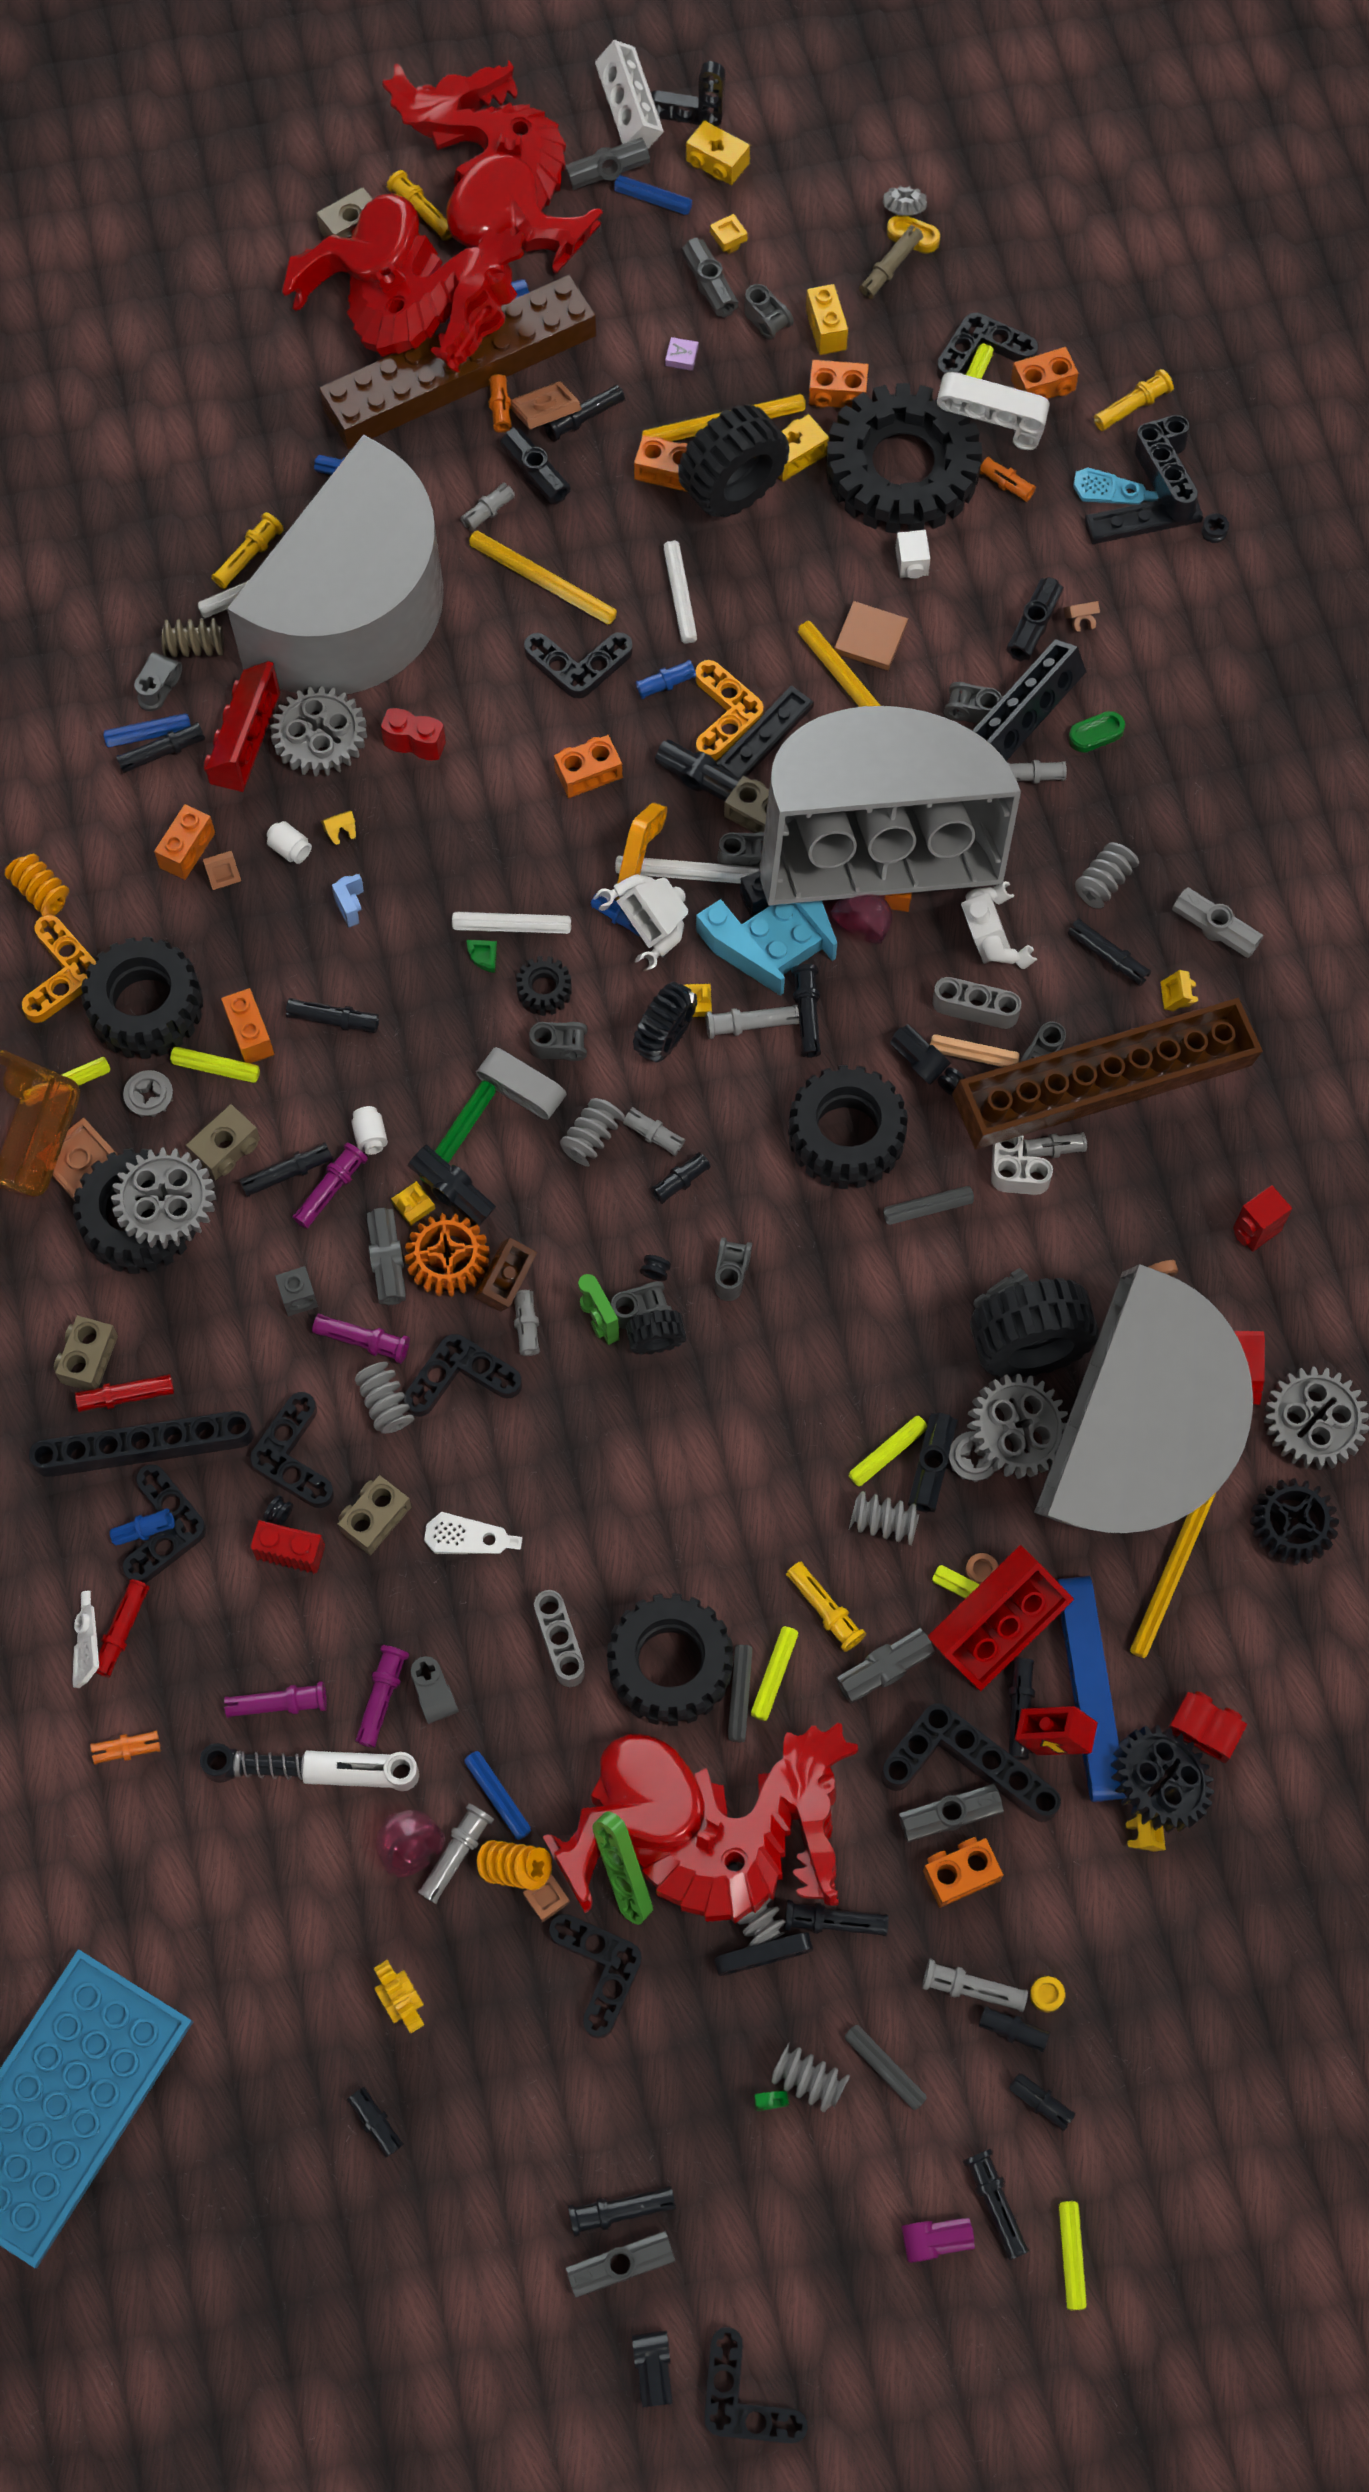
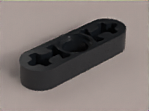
M800 1933L715 1957L714 1960L718 1975L725 1976L804 1955L814 1949L809 1933Z

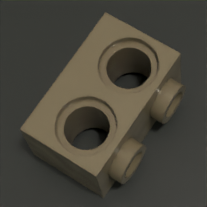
M743 775L725 801L724 817L753 833L764 832L769 789L762 782L756 779L751 780ZM743 799H752L753 802L746 803V802H743L742 800H743Z
M76 1316L74 1324H70L65 1334L66 1346L63 1354L59 1353L54 1363V1371L60 1383L87 1391L99 1388L118 1338L113 1325ZM87 1335H97L92 1343H82ZM76 1364H86L81 1372H71Z
M380 1475L374 1482L370 1480L363 1486L359 1493L361 1497L353 1506L351 1504L348 1505L338 1518L340 1521L338 1523L340 1532L370 1556L412 1507L409 1497ZM380 1496L391 1498L387 1506L378 1507L374 1504ZM360 1520L370 1522L369 1528L362 1532L354 1530V1525Z

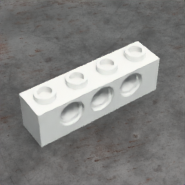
M613 40L595 61L599 77L602 81L622 144L643 137L646 147L649 149L664 131L635 47Z

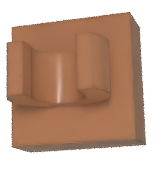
M1098 601L1064 607L1065 619L1074 618L1072 621L1074 632L1080 631V621L1082 619L1087 620L1089 629H1095L1096 620L1090 614L1100 613Z
M232 851L203 859L212 890L241 881Z
M550 1874L549 1879L541 1888L536 1890L527 1889L523 1892L524 1897L542 1923L570 1903L569 1898L552 1874Z

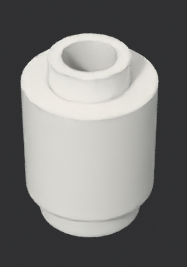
M286 821L274 823L267 832V845L289 862L294 861L296 864H299L307 858L311 851L312 845L308 843V838Z
M372 1106L355 1110L351 1123L357 1148L368 1155L381 1152L388 1143L381 1114Z

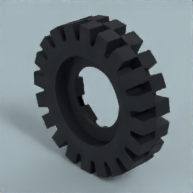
M896 383L895 394L890 395L887 385L875 387L872 391V399L865 392L853 398L852 408L845 405L838 413L837 423L833 422L827 444L826 475L828 484H832V494L837 502L845 501V511L855 519L861 513H864V525L876 529L882 520L886 522L885 532L897 534L900 532L901 524H907L909 531L924 530V524L928 521L932 529H935L946 523L947 514L953 519L963 511L964 502L969 504L972 499L976 485H978L982 459V442H979V430L975 422L969 424L970 417L941 409L937 404V399H932L934 388L920 385L917 394L912 395L910 394V383ZM897 434L916 436L925 441L933 451L935 458L933 470L920 482L901 483L900 485L893 484L880 476L875 470L872 457L877 445L887 437Z

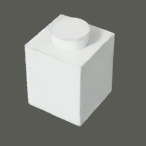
M926 530L898 532L895 550L900 578L927 576L929 574L930 553Z

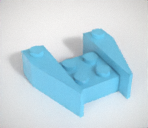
M721 899L696 915V932L714 954L780 996L784 994L785 977L783 975L793 967L801 964L820 950H823L832 961L836 959L837 940L822 901L770 905L743 924L738 921Z

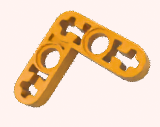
M704 660L696 667V683L727 712L698 737L696 752H704L716 761L731 749L763 715L764 707L762 701L721 665L713 660ZM705 672L706 674H710L711 672H713L714 679L711 676H707L704 678L703 673ZM725 688H733L738 694L733 698H726L721 692ZM745 707L749 710L755 708V714L753 712L746 714ZM726 724H734L738 730L734 734H726L722 731V727ZM713 743H715L714 750L710 748L706 751L704 750L705 744L707 746H711Z
M651 803L633 820L628 833L618 883L635 874H641L647 844L660 833L667 816L666 806Z
M53 915L40 917L36 921L34 928L41 944L63 969L23 998V1012L26 1018L34 1023L47 1020L83 993L81 989L82 980L87 978L84 973L81 974L77 965L79 961L86 970L90 964H96L93 957L65 925ZM45 927L54 928L58 937L56 941H54L49 932L44 931ZM65 945L75 947V952L69 957H63L59 954L60 949ZM60 983L69 985V990L66 994L58 996L53 993L56 985ZM48 993L51 1001H53L52 1003H49L48 998H45V994ZM36 1003L38 1006L41 1005L42 1009L40 1011L32 1010L31 1005Z

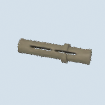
M910 225L882 261L875 263L872 273L859 286L860 292L865 297L870 293L868 298L873 299L883 284L890 282L893 278V272L917 243L922 240L923 234L918 228L913 232L915 226Z

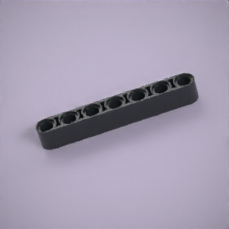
M231 1411L41 1440L32 1445L29 1450V1459L40 1475L54 1477L243 1448L253 1441L255 1431L246 1413ZM243 1424L246 1426V1429L241 1434L235 1435L231 1433L235 1425ZM203 1430H214L213 1435L209 1439L199 1438ZM171 1435H182V1438L178 1443H167V1440ZM139 1440H150V1443L146 1448H135V1445ZM107 1445H118L115 1452L111 1454L103 1453ZM85 1449V1454L81 1458H71L75 1450ZM47 1453L53 1454V1458L49 1463H39L43 1455Z

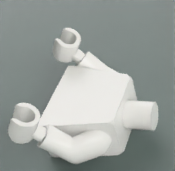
M635 874L613 885L614 889L612 890L600 889L593 900L600 896L605 897L608 902L599 907V910L604 911L610 907L616 897H619L617 903L648 948L652 946L654 948L651 952L647 951L638 955L635 963H637L643 957L648 958L649 966L643 970L648 971L657 965V958L659 956L663 957L681 941L684 929L683 919L688 914V909L683 903L686 898L684 891L679 887H672L666 878L654 880L649 876Z
M1005 881L994 888H977L969 891L966 895V901L962 902L961 906L983 963L993 961L1014 964L1016 962L1022 969H1026L1034 963L1037 958L1030 955L1034 951L1030 945H1026L1019 952L1016 949L1010 948L994 902L1002 904L1014 897V894L1010 895L1005 890L1010 883Z

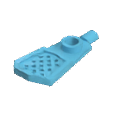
M1092 468L1076 471L1073 487L1083 502L1138 505L1143 501H1158L1157 492L1147 491L1143 484L1118 478L1114 474ZM1126 489H1133L1135 492L1128 493Z

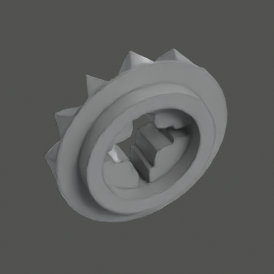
M899 186L898 189L889 188V191L884 193L883 204L889 211L902 216H912L921 213L927 206L926 195L921 193L919 189H911L910 186L908 188Z
M146 1070L133 1075L124 1087L123 1097L127 1107L141 1118L143 1116L155 1117L161 1111L166 1112L167 1106L173 1101V1088L169 1079L157 1071ZM153 1086V1092L156 1097H150L149 1101L145 1104L142 1092L147 1093Z
M970 1431L959 1435L953 1441L948 1459L952 1471L960 1475L961 1479L977 1482L988 1479L994 1473L992 1471L994 1461L990 1460L983 1463V1459H979L976 1468H974L971 1459L965 1458V1456L970 1455L973 1445H975V1449L980 1445L978 1441L969 1440L972 1435L976 1434V1431ZM984 1451L977 1453V1455L983 1457L986 1455Z

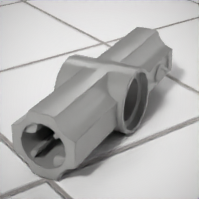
M1189 887L1183 890L1172 909L1200 927L1207 939L1221 941L1247 958L1254 953L1264 936L1234 917L1232 910L1227 905L1214 904ZM1212 920L1221 921L1224 925H1217Z

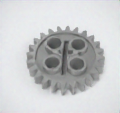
M323 686L320 687L318 693H314L313 689L308 687V695L304 696L298 690V699L294 700L288 696V707L285 705L278 706L280 714H273L275 724L270 726L273 734L271 739L273 745H275L276 754L281 755L284 764L290 762L291 770L294 771L301 766L302 774L305 775L309 769H313L314 776L317 777L319 770L324 769L325 774L329 776L330 768L334 767L338 772H341L340 764L342 762L351 766L350 756L359 758L358 748L365 747L363 738H367L366 720L363 717L361 707L356 708L355 699L347 701L345 692L337 697L335 688H332L327 694ZM313 712H320L317 715H310ZM339 725H343V726H344V727L341 728V729H335L336 726H339ZM298 733H302V734H303V735L300 736V737H294L295 734H298ZM321 747H327L324 751H318Z
M164 1147L161 1148L159 1156H155L151 1149L148 1150V1159L146 1160L140 1155H136L138 1164L134 1166L127 1162L126 1167L129 1173L119 1172L117 1175L122 1184H113V1189L117 1195L111 1196V1200L117 1206L112 1210L115 1217H119L117 1220L121 1228L126 1227L125 1231L129 1237L136 1234L135 1238L139 1244L147 1238L151 1248L154 1247L157 1240L161 1241L163 1249L167 1247L168 1240H173L176 1246L180 1245L179 1237L184 1236L188 1241H191L190 1231L194 1230L201 1233L202 1230L199 1222H210L205 1212L215 1211L213 1203L209 1202L216 1200V1195L211 1190L215 1186L213 1180L208 1179L210 1176L208 1169H201L202 1164L199 1159L191 1163L192 1158L188 1152L180 1158L176 1148L170 1156L167 1155ZM177 1179H187L182 1186H173ZM147 1180L155 1181L149 1188L141 1187L143 1182ZM178 1208L187 1209L183 1215H172ZM145 1210H155L152 1216L147 1218L141 1217Z
M1312 1367L1309 1375L1300 1368L1297 1372V1379L1289 1373L1285 1378L1286 1383L1278 1381L1275 1386L1277 1391H1271L1268 1397L1272 1402H1267L1264 1410L1271 1414L1265 1416L1264 1422L1273 1424L1268 1428L1266 1434L1277 1436L1272 1443L1273 1447L1281 1444L1284 1446L1281 1453L1282 1457L1292 1453L1293 1464L1301 1458L1304 1459V1467L1306 1469L1313 1461L1316 1463L1317 1469L1321 1470L1325 1461H1327L1331 1468H1334L1337 1464V1458L1344 1464L1349 1459L1348 1453L1353 1456L1356 1455L1359 1450L1356 1445L1362 1446L1366 1440L1361 1434H1366L1369 1430V1426L1363 1424L1369 1419V1414L1361 1412L1366 1407L1367 1401H1357L1361 1390L1353 1392L1349 1390L1353 1382L1352 1380L1342 1384L1340 1382L1341 1373L1331 1378L1329 1377V1368H1326L1322 1375H1318L1316 1367ZM1308 1392L1318 1393L1322 1401L1316 1402L1311 1400ZM1330 1399H1335L1336 1403L1325 1412L1322 1419L1317 1420L1302 1438H1299L1297 1434L1308 1425L1311 1418L1315 1417ZM1294 1413L1298 1415L1301 1423H1292L1288 1419L1287 1414ZM1332 1413L1342 1414L1346 1419V1423L1335 1421ZM1311 1435L1322 1436L1326 1444H1316L1312 1440Z
M1020 1374L1013 1376L1012 1380L1008 1375L1000 1378V1382L995 1379L988 1383L989 1388L984 1387L979 1391L982 1397L973 1399L972 1403L977 1408L970 1410L968 1415L975 1418V1421L967 1424V1428L974 1429L976 1434L972 1435L969 1440L979 1442L980 1445L976 1447L974 1452H985L986 1455L983 1458V1463L990 1460L994 1461L992 1471L995 1472L1004 1467V1476L1008 1477L1015 1470L1017 1479L1025 1476L1026 1472L1029 1477H1033L1038 1474V1471L1041 1473L1049 1469L1048 1464L1052 1465L1063 1435L1062 1431L1065 1430L1067 1424L1062 1423L1061 1418L1068 1415V1412L1058 1410V1407L1063 1402L1062 1399L1056 1401L1051 1399L1055 1392L1054 1389L1046 1393L1043 1391L1044 1381L1034 1386L1033 1376L1025 1378L1022 1382ZM1024 1400L1033 1407L1032 1414L1025 1410ZM995 1408L1003 1412L1004 1421L996 1417ZM1015 1424H1021L1022 1428H1016ZM1034 1431L1038 1432L1042 1437L1041 1445L1034 1440ZM1005 1438L1012 1442L1013 1452L1006 1449L1004 1445Z

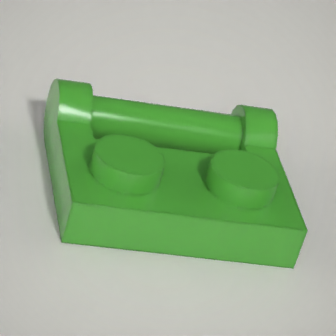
M591 1274L581 1276L578 1282L579 1290L582 1293L580 1307L584 1312L591 1314L593 1319L591 1325L597 1337H604L606 1343L610 1345L619 1340L618 1318L595 1276Z

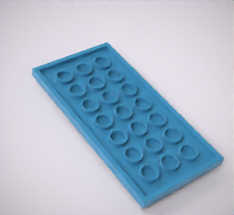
M79 1949L0 2068V2246L34 2268H38L193 2024V2021Z

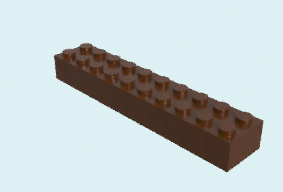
M567 275L518 297L509 304L502 305L501 309L505 314L503 325L495 332L484 336L477 350L466 358V362L458 366L460 372L451 371L445 361L436 357L431 351L433 347H441L439 334L426 339L416 349L412 348L400 354H392L319 387L322 407L347 449H351L363 435L371 439L488 386L489 379L493 375L499 374L508 377L596 337V316L571 277Z
M1238 997L961 1079L952 1096L976 1150L1250 1067L1263 1050Z

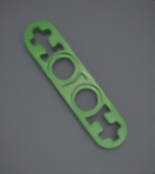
M606 1811L593 1823V1832L621 1913L630 1922L641 1924L652 1913L653 1905L627 1827L618 1815Z

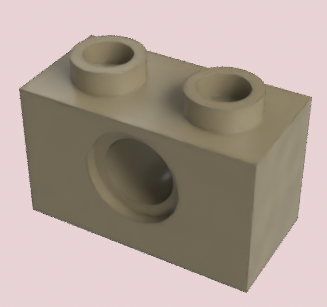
M362 187L317 212L321 234L325 238L333 234L344 238L352 237V231L357 226L360 212L372 200L371 196Z
M230 1104L187 1143L186 1148L193 1160L199 1159L202 1164L201 1168H207L210 1176L216 1181L221 1175L229 1174L235 1167L236 1162L244 1154L248 1155L253 1152L258 1145L260 1137L257 1127ZM223 1141L232 1142L227 1148L218 1147Z

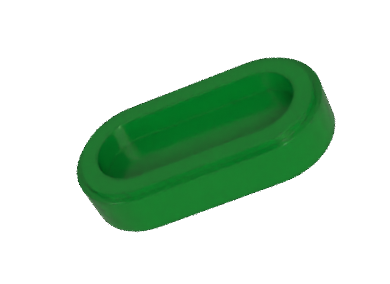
M1107 711L1078 722L1070 729L1069 744L1078 752H1089L1115 742L1124 733L1125 721L1120 714Z

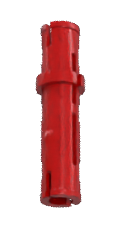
M171 1374L119 1385L103 1384L101 1388L75 1392L78 1412L102 1407L112 1409L114 1405L162 1395L174 1394Z
M135 1579L129 1581L107 1634L103 1635L100 1640L102 1645L98 1653L99 1668L95 1672L96 1674L107 1678L111 1677L121 1651L124 1652L127 1647L125 1642L150 1589L145 1583Z

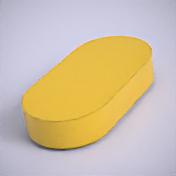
M895 215L888 221L887 235L892 241L897 242L908 227L913 225L915 226L913 232L918 228L923 234L922 240L917 243L913 248L914 250L921 253H931L938 248L940 233L936 227L902 215Z

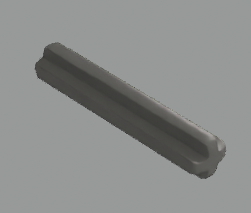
M965 1186L887 1206L883 1210V1215L886 1223L891 1225L972 1204L974 1202V1194L970 1186Z
M743 1644L736 1645L734 1654L728 1740L732 1742H744L746 1740L753 1648Z
M859 2025L853 2026L846 2033L845 2040L913 2110H917L926 2101L927 2096Z

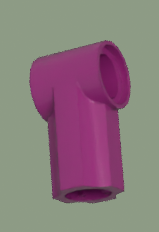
M970 2218L948 2220L934 2224L932 2221L901 2226L908 2263L939 2258L938 2255L975 2249Z

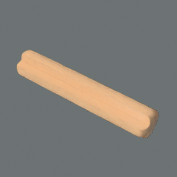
M936 1034L932 1036L930 1045L932 1044L944 1055L1000 1067L1019 1063L1020 1054L1015 1051Z

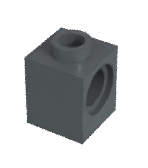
M305 1266L275 1275L288 1317L318 1307Z

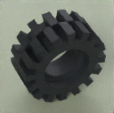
M542 956L537 957L536 963H534L533 959L528 960V967L523 964L520 968L521 973L517 974L516 982L518 998L520 1002L522 1001L523 1007L525 1009L530 1007V1013L533 1014L540 1010V1016H546V1010H550L551 1015L556 1014L557 1007L560 1011L564 1009V1002L568 1003L570 994H572L571 976L566 966L562 968L560 960L553 963V957L549 956L547 961H543ZM539 978H550L555 982L556 987L549 994H538L532 988L535 980Z
M655 1310L653 1311L654 1313L649 1314L646 1312L643 1313V1316H635L634 1320H629L628 1324H626L630 1350L635 1354L639 1352L641 1355L648 1352L649 1355L657 1351L662 1353L666 1349L670 1351L674 1349V1346H681L687 1339L681 1313H677L676 1310H663L662 1312Z

